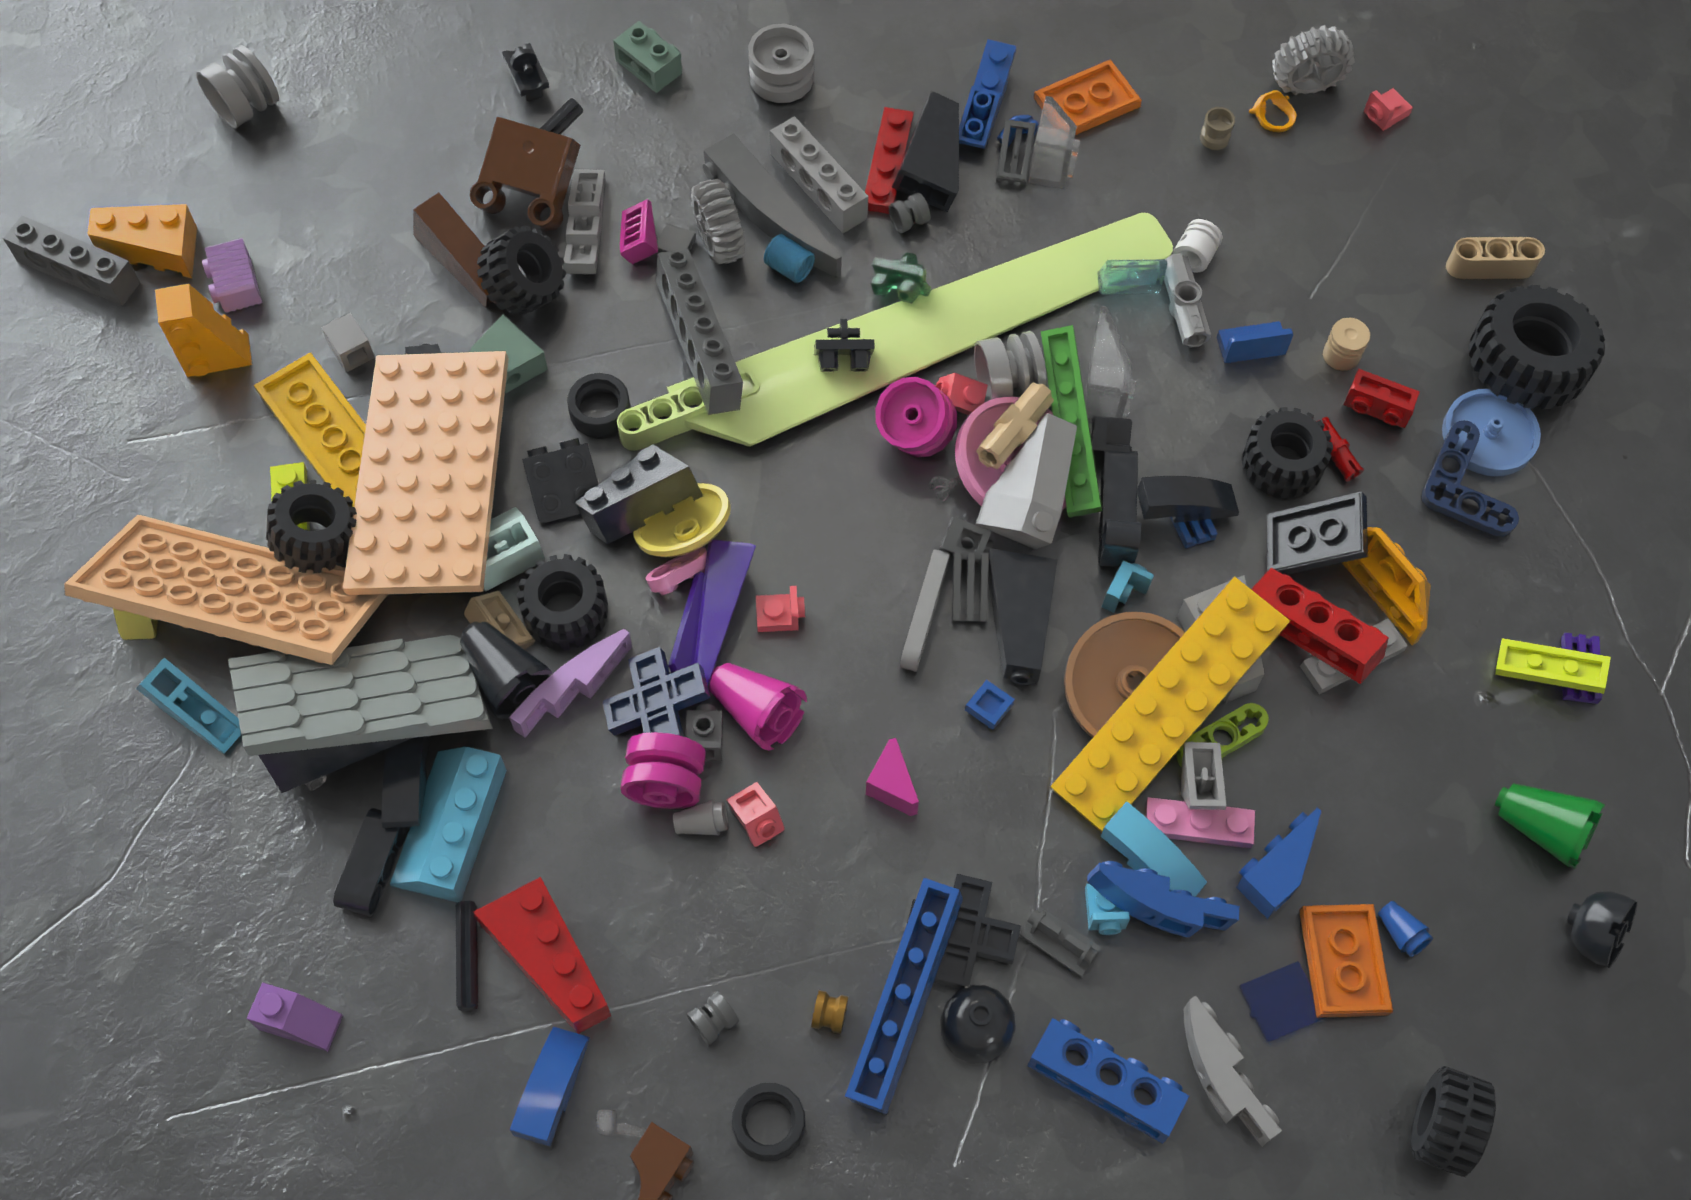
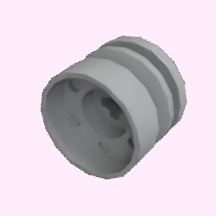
M243 45L234 48L233 55L231 53L223 55L225 68L217 62H212L196 72L198 84L211 106L232 128H237L253 118L250 105L258 111H264L267 104L273 105L279 101L277 88L266 68Z
M1032 331L1022 332L1020 338L1016 334L1009 335L1006 349L998 337L979 340L975 343L974 364L977 381L988 385L985 402L1000 397H1013V389L1016 396L1020 397L1032 382L1046 386L1044 357L1038 339Z

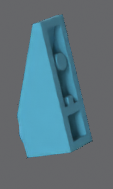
M163 658L136 688L165 713L223 754L241 735L238 717L166 658Z

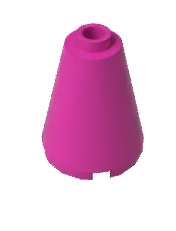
M731 663L717 666L713 670L709 681L710 692L760 748L768 751L773 750L774 748L770 745L776 741L783 744L794 733L804 715V711L800 709L801 701L803 700L807 703V696L802 689Z

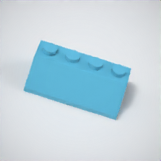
M470 747L438 751L426 784L420 826L410 827L390 882L391 886L457 903L462 901L507 771L501 755Z

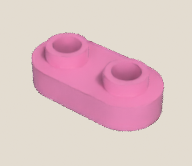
M701 547L691 553L677 556L652 570L645 578L650 590L654 593L660 592L661 595L669 594L676 590L679 586L678 584L682 581L694 578V575L700 571L705 573L706 548Z

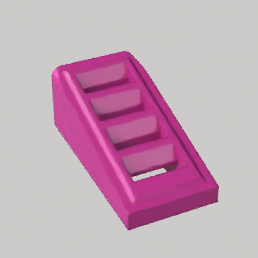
M648 199L622 211L620 254L632 265L658 252L652 205Z

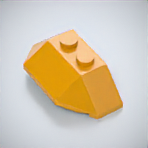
M1367 527L1368 557L1343 562L1342 564L1409 643L1414 645L1419 641L1427 628L1431 585L1427 581L1425 574L1419 568H1416L1405 556L1404 550L1399 544L1393 542L1381 528Z

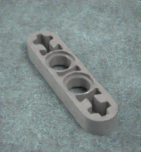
M937 549L933 550L903 649L900 668L915 672L918 670L951 553Z

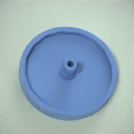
M1477 389L1467 392L1453 402L1445 415L1442 425L1443 439L1445 440L1447 433L1456 422L1470 421L1479 429L1480 437L1467 469L1487 476L1513 474L1524 468L1531 461L1540 444L1541 433L1539 423L1531 409L1523 407L1524 404L1518 402L1515 405L1506 401V397L1502 395L1496 396L1490 389ZM1461 431L1458 435L1459 440L1454 449L1461 450V447L1467 440V433L1465 431Z

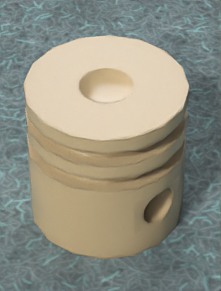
M1342 318L1333 325L1323 349V357L1326 363L1340 371L1355 368L1359 364L1370 340L1368 327L1355 318Z

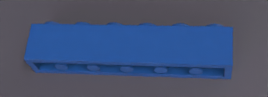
M927 878L923 879L845 1097L851 1102L887 1115L963 901L959 889Z

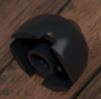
M1606 891L1596 892L1588 896L1582 905L1575 903L1567 919V923L1573 926L1571 937L1575 948L1590 961L1611 968L1624 947V943L1621 942L1625 933H1630L1637 911V902L1623 894Z
M969 985L958 990L946 1002L940 1019L941 1036L957 1058L970 1063H988L1009 1048L1016 1030L1015 1013L1009 1000L997 989L986 985Z

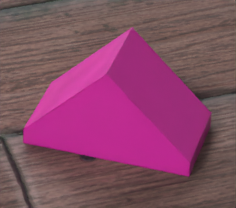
M889 739L866 781V795L909 816H913L918 813L919 800L897 739Z

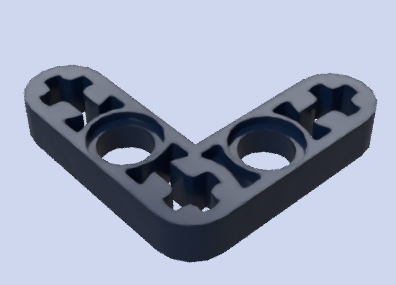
M1458 421L1446 435L1422 491V500L1431 510L1494 536H1507L1515 529L1519 522V515L1516 509L1507 503L1460 484L1479 441L1480 433L1477 426L1472 422ZM1461 431H1465L1467 433V440L1461 447V450L1454 449L1459 440L1458 435ZM1445 458L1455 459L1459 463V471L1456 473L1445 471L1442 467V460ZM1437 487L1443 489L1442 495L1445 496L1440 500L1434 499L1435 493L1432 492ZM1458 494L1459 497L1455 501L1454 506H1449L1453 496ZM1466 499L1475 501L1479 507L1478 513L1474 515L1466 514L1461 508V502ZM1487 507L1491 508V510L1488 512L1487 518L1485 520H1482L1481 517L1485 513ZM1500 514L1506 515L1505 521L1508 522L1503 527L1497 525L1498 519L1495 518Z

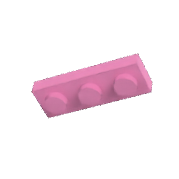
M1150 797L1145 802V817L1169 839L1242 848H1252L1254 845L1255 810L1226 807L1225 810L1189 809L1184 801Z

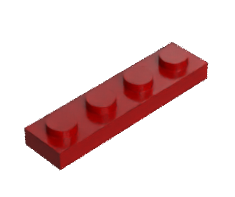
M884 107L865 193L868 195V211L889 214V205L896 200L898 190L892 188V185L908 146L914 117L913 111Z

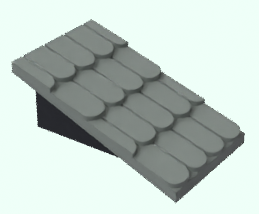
M454 635L404 642L403 639L348 647L345 648L333 665L318 663L314 660L284 654L279 651L228 659L243 747L249 756L259 755L281 793L414 737L493 729L475 674L460 645L461 637Z

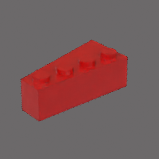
M541 877L473 911L479 925L494 939L504 953L511 958L576 1033L580 1034L611 1017L608 1005Z

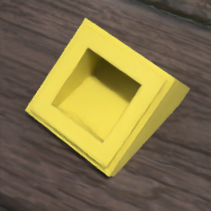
M113 608L118 631L122 639H153L156 637L158 620Z

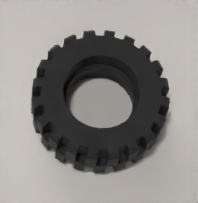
M1529 285L1527 288L1518 286L1511 288L1510 291H1503L1490 301L1471 335L1468 349L1474 371L1479 372V380L1484 385L1488 384L1491 387L1490 391L1496 396L1502 395L1506 397V401L1515 405L1518 402L1524 404L1523 407L1531 409L1536 406H1540L1541 409L1554 408L1555 405L1557 407L1570 403L1572 399H1576L1582 393L1602 362L1606 347L1602 328H1598L1600 325L1595 315L1588 313L1589 308L1586 305L1574 301L1572 295L1568 293L1563 295L1557 292L1558 289L1552 287L1542 289L1540 285ZM1519 338L1530 339L1542 344L1554 356L1543 355L1531 350Z

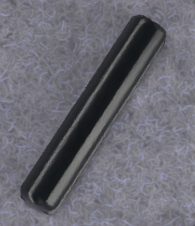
M460 901L455 905L456 1006L460 1011H471L478 1007L477 919L473 911L477 910V906L474 901Z

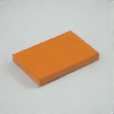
M1111 59L1039 89L1034 93V100L1064 140L1140 108L1142 102L1141 98Z
M1374 904L1302 906L1299 909L1317 1018L1389 1016L1392 1014L1393 1007Z

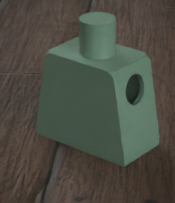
M504 315L499 317L470 349V352L506 351L509 360L505 393L548 369L544 351Z

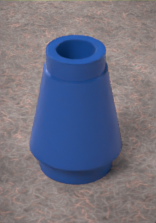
M1395 901L1389 902L1378 912V916L1382 919L1383 924L1401 952L1406 951L1410 957L1420 953L1433 940V937L1428 933L1429 927L1399 906Z

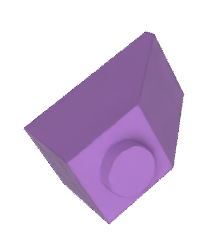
M262 982L246 1019L258 1030L328 1052L343 1015L298 993Z

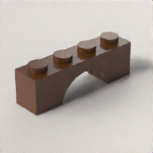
M653 1122L650 1123L630 1155L640 1175L641 1189L638 1200H672L673 1195L669 1191L677 1179L682 1182L689 1174L694 1164V1160L690 1159L693 1152L691 1146Z

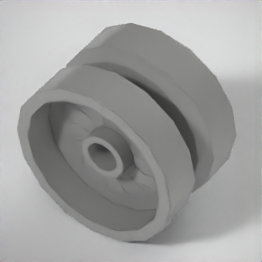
M772 24L755 33L748 45L750 85L755 93L765 100L776 103H787L802 98L810 91L814 82V47L809 35L797 26L788 24Z

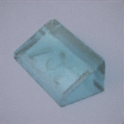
M1107 260L1097 272L1100 294H1157L1160 292L1168 265L1167 260Z

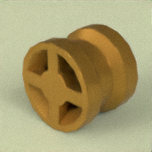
M819 990L811 1028L820 1029L824 1026L831 1028L833 1033L841 1034L849 996L840 995L835 998L829 996L826 991Z

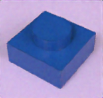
M986 679L966 704L965 711L994 730L1014 705L1015 699Z

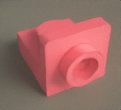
M1392 88L1382 95L1377 90L1370 93L1363 112L1384 131L1408 117L1413 107Z
M790 586V594L756 596L757 631L799 630L798 618L805 617L804 597H797V586Z
M758 782L726 799L730 810L745 828L754 847L761 845L784 831L785 828L776 805Z

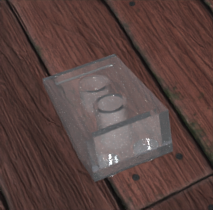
M1107 306L1100 307L1092 341L1085 390L1088 421L1091 424L1093 415L1117 418L1129 416L1131 401L1134 399L1137 380L1131 379L1132 363Z

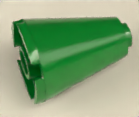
M1515 783L1511 785L1510 789L1503 787L1495 802V806L1500 808L1498 816L1567 867L1576 869L1580 863L1581 858L1579 856L1582 849H1587L1603 814L1600 812L1606 805L1597 800Z

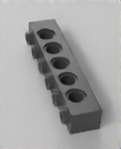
M689 249L658 253L656 282L708 415L740 410L743 380Z

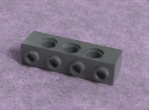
M21 216L3 238L17 262L117 305L123 306L140 284L128 260L25 216Z

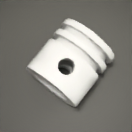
M1203 219L1193 220L1180 238L1173 254L1182 253L1183 256L1188 257L1192 272H1203L1207 269L1222 242V232L1212 222Z

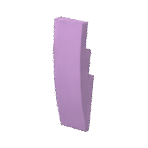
M625 629L616 632L590 646L555 671L509 717L514 731L526 738L546 712L559 718L579 692L591 699L632 648L630 633Z

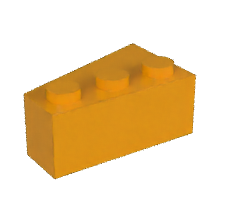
M190 284L155 290L158 323L187 377L204 376L212 372L252 365L248 333L243 329L238 330L231 323V319L226 314L221 316L216 312L213 303Z

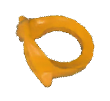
M1272 90L1261 95L1253 108L1249 110V113L1256 116L1264 129L1278 133L1289 130L1296 122L1297 117L1295 109L1288 101L1289 96H1284L1278 90ZM1268 99H1271L1273 104L1288 116L1289 122L1284 126H1274L1266 120L1265 108Z

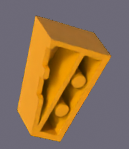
M187 204L91 208L88 236L95 247L124 258L133 265L143 263L154 266L155 270L165 272L168 269L181 272L184 277L192 278L197 226Z

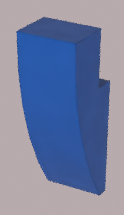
M557 1027L552 1028L535 1063L511 1124L510 1131L513 1136L551 1147L562 1111H566L590 1037Z

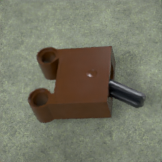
M570 98L540 128L496 117L478 181L470 190L471 202L488 214L499 213L506 205V196L501 190L504 187L538 197L528 206L527 213L532 223L546 231H553L560 227L563 222V203L581 146L573 138L561 134L583 113L584 110L575 99ZM492 191V200L489 203L484 204V195L487 192ZM549 207L551 209L550 217L545 221H541V212Z

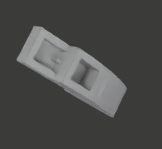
M1195 995L1188 1001L1183 1012L1188 1048L1200 1082L1225 1124L1238 1115L1263 1147L1282 1132L1278 1126L1279 1119L1268 1105L1264 1104L1262 1106L1253 1094L1254 1087L1250 1080L1243 1073L1235 1071L1234 1068L1244 1059L1240 1053L1242 1049L1238 1041L1232 1034H1225L1216 1022L1218 1019L1214 1010L1206 1002L1201 1003Z

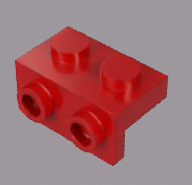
M1358 368L1343 405L1352 408L1358 413L1368 414L1381 419L1389 425L1405 428L1414 412V406L1420 391Z

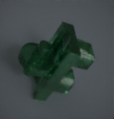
M907 252L902 256L901 260L894 259L893 261L875 257L872 262L875 275L870 284L875 295L885 297L893 288L897 289L896 292L899 299L913 304L919 295L928 297L932 289L926 281V269L923 265L917 264V256L914 253Z

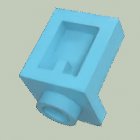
M1123 560L1106 593L1102 608L1114 613L1119 602L1126 604L1133 589L1146 594L1154 575L1139 564L1128 563Z
M1086 884L1085 896L1088 929L1099 930V933L1102 935H1114L1120 933L1122 929H1126L1130 921L1129 912H1124L1116 907L1093 886Z

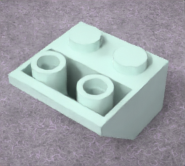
M516 507L491 519L484 580L485 592L536 566V562L539 560H546L537 537L524 515Z

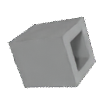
M351 313L341 318H336L329 324L321 327L329 347L346 372L375 358L368 338Z

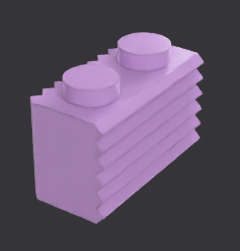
M243 238L205 248L207 259L202 260V264L207 278H212L214 282L208 285L213 302H220L225 313L235 312L236 309L241 310L243 307L248 308L255 304L260 305L262 303L250 255Z

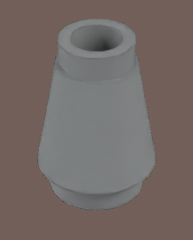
M713 799L674 813L673 823L676 834L720 835V831L728 830V816L724 802H715Z

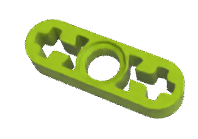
M1247 703L1194 733L1187 742L1217 743L1214 740L1213 733L1217 730H1225L1231 735L1232 743L1220 745L1221 757L1223 758L1262 735L1268 724L1269 717L1262 706L1255 703ZM1247 716L1250 719L1254 717L1258 719L1256 727L1250 723L1244 726L1241 732L1239 731L1238 727L1243 724ZM1183 746L1177 752V761L1181 767Z

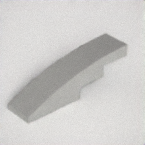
M574 169L568 201L567 245L564 256V270L566 274H596L602 227L605 170Z

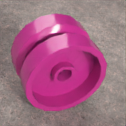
M919 377L901 378L890 384L880 395L875 408L876 424L880 434L902 452L915 457L932 456L942 451L953 439L957 428V411L952 400L930 381Z
M654 732L632 736L627 744L625 759L629 766L623 771L620 787L621 793L629 800L655 808L684 809L695 806L700 800L702 783L698 776L704 771L705 748L696 741L675 734Z

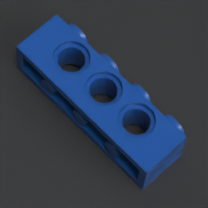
M1052 1018L1027 1066L1163 1144L1170 1136L1189 1098V1095L1182 1092V1086L1167 1077L1159 1079L1147 1072L1148 1067L1134 1058L1126 1060L1115 1054L1114 1048L1107 1042L1098 1038H1094L1092 1041L1080 1034V1028L1065 1019H1061L1059 1022ZM1069 1050L1080 1052L1084 1057L1085 1064L1081 1066L1072 1065L1066 1058V1052ZM1109 1069L1115 1072L1118 1077V1084H1105L1101 1080L1100 1071ZM1134 1090H1147L1152 1096V1104H1140L1134 1096Z

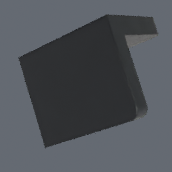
M1093 415L1091 428L1093 450L1130 453L1132 451V446H1130L1132 420Z

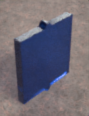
M1299 961L1239 986L1251 1009L1250 1017L1256 1019L1267 1043L1326 1019V1017L1317 1018L1312 985H1310Z

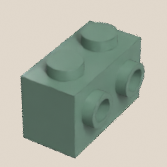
M640 21L613 40L616 61L656 93L682 74V57L678 48L673 44H668L654 29L648 28Z

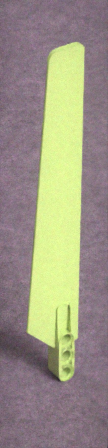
M1149 213L1133 215L848 320V328H860V338L848 339H874L875 349L870 358L868 371H851L850 355H838V371H820L818 355H814L815 340L840 339L828 338L826 328L735 362L743 380L740 410L708 415L693 377L667 387L668 394L621 412L617 419L621 444L628 450H640L693 429L751 447L894 383L901 378H905L972 348L979 340L994 338L1155 266L1172 254V242L1153 215ZM840 324L834 325L829 328H839ZM691 405H699L698 407H695V408L689 407V406H691ZM663 416L669 417V418L663 419V420H662V419H658V418L663 417ZM631 428H638L636 431H628Z

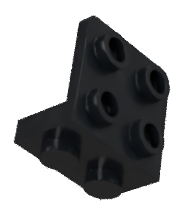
M579 438L560 442L561 449L551 452L547 451L546 446L528 450V457L522 458L537 518L542 523L580 514L575 502L582 498L589 489L598 485L588 443L580 444Z

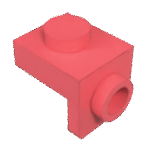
M957 373L939 378L935 385L952 400L956 411L970 415L985 402L988 387L987 384Z

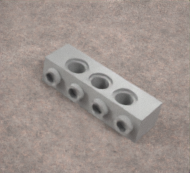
M795 116L770 130V154L842 234L867 220L868 195Z

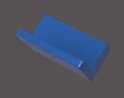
M1278 321L1219 330L1216 338L1224 363L1286 355L1294 334L1291 328L1282 329L1281 323Z

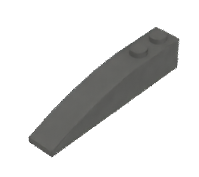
M734 133L704 150L705 164H703V170L707 178L721 180L729 190L734 204L759 229L772 239L779 234H783L811 253H814L815 260L813 266L835 278L841 275L842 256Z

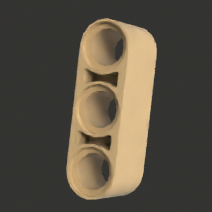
M1531 237L1461 238L1456 242L1446 262V269L1451 276L1459 279L1529 278L1533 275L1544 256L1545 247L1539 240Z

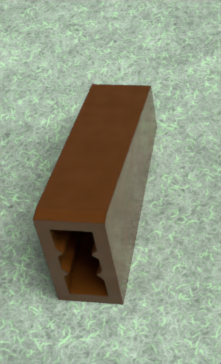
M438 192L414 208L413 235L485 308L492 303L497 304L495 300L491 302L487 297L489 293L486 289H482L481 283L483 281L482 278L478 277L477 270L481 268L477 264L478 257L482 256L480 252L485 246L444 197Z

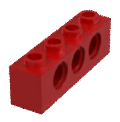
M1270 568L1251 588L1252 591L1290 620L1289 624L1279 635L1359 684L1367 678L1384 658L1389 639L1388 636L1384 635L1378 628L1369 626L1357 619L1349 611L1325 600L1319 593L1310 591L1298 584L1290 576Z

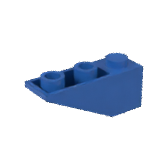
M1318 807L1309 816L1302 812L1288 826L1292 831L1284 839L1277 835L1264 848L1267 854L1260 861L1252 858L1239 871L1243 877L1236 888L1267 919L1290 899L1301 885L1321 815V810Z

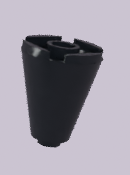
M473 622L462 632L460 645L491 711L497 718H509L516 710L515 708L520 706L540 684L550 677L548 674H552L548 666L488 622Z

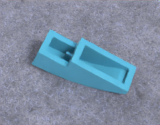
M1127 801L1105 825L1100 837L1129 859L1127 865L1134 870L1152 869L1158 875L1170 877L1169 891L1185 890L1196 897L1207 884L1205 878L1181 850Z

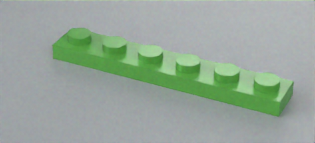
M1071 325L1041 331L1048 385L1054 399L1051 404L1053 415L1077 426L1065 491L1067 513L1069 517L1102 512L1074 327Z

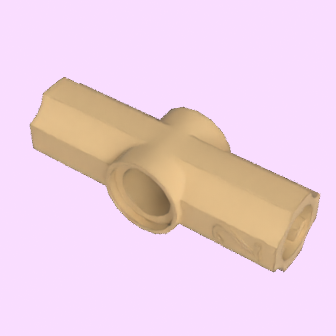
M1032 382L1015 404L1012 403L994 423L993 426L995 428L986 436L976 450L981 463L986 467L998 469L1014 449L1023 444L1038 426L1036 422L1045 414L1054 401L1051 390L1044 384Z

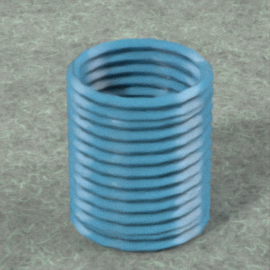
M779 234L768 244L763 260L768 266L798 283L804 280L811 271L815 257L814 253H811L783 234Z

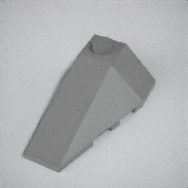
M1045 414L1035 430L1023 443V447L1015 458L1005 467L1003 474L986 492L976 525L1033 549L1052 544L1062 513L1077 426L1052 414Z

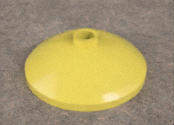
M697 483L703 497L694 501L691 496L673 505L675 511L667 515L661 511L645 519L646 525L633 531L637 545L645 553L659 557L681 556L703 547L720 533L729 518L731 505L726 493L715 485Z

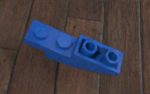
M987 39L976 79L971 87L959 126V143L985 149L1008 85V77L1016 53L1015 45Z
M1105 861L1099 863L1087 876V882L1116 907L1124 912H1129V915L1169 933L1190 938L1202 927L1226 931L1239 920L1240 906L1228 904L1225 899L1219 897L1204 899L1194 897L1185 890L1169 891L1170 877L1158 875L1152 869L1133 870L1123 868V865L1118 862Z

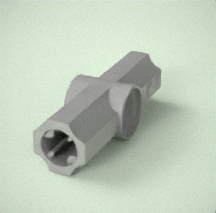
M1182 253L1171 254L1168 258L1162 260L1160 264L1170 298L1169 312L1176 319L1183 345H1188L1189 348L1200 347L1211 338V332L1201 302L1202 288L1195 282L1188 257L1183 256Z

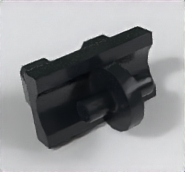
M525 44L523 47L519 46L515 48V51H503V59L520 96H524L526 101L542 98L544 96L543 90L549 88V82L531 44Z
M840 319L839 328H827L828 338L840 339L815 340L814 355H818L821 372L838 371V355H850L851 371H868L870 358L875 349L874 339H848L860 338V328H848L847 319Z

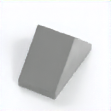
M1185 742L1183 745L1180 794L1189 809L1225 810L1227 807L1220 743Z

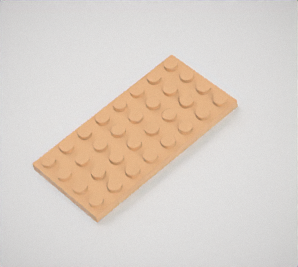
M506 351L376 356L354 505L357 514L353 515V518L357 521L356 526L351 527L353 534L349 540L342 588L346 595L483 592L509 360Z
M137 515L64 583L66 596L81 599L85 602L108 606L119 611H127L146 616L150 619L173 623L184 628H192L214 634L218 637L234 639L253 646H260L329 665L334 664L388 595H346L342 589L345 567L336 565V568L330 571L327 568H322V573H314L313 570H307L306 573L299 572L298 567L294 566L292 569L285 567L284 560L278 562L274 558V551H270L267 547L142 515Z

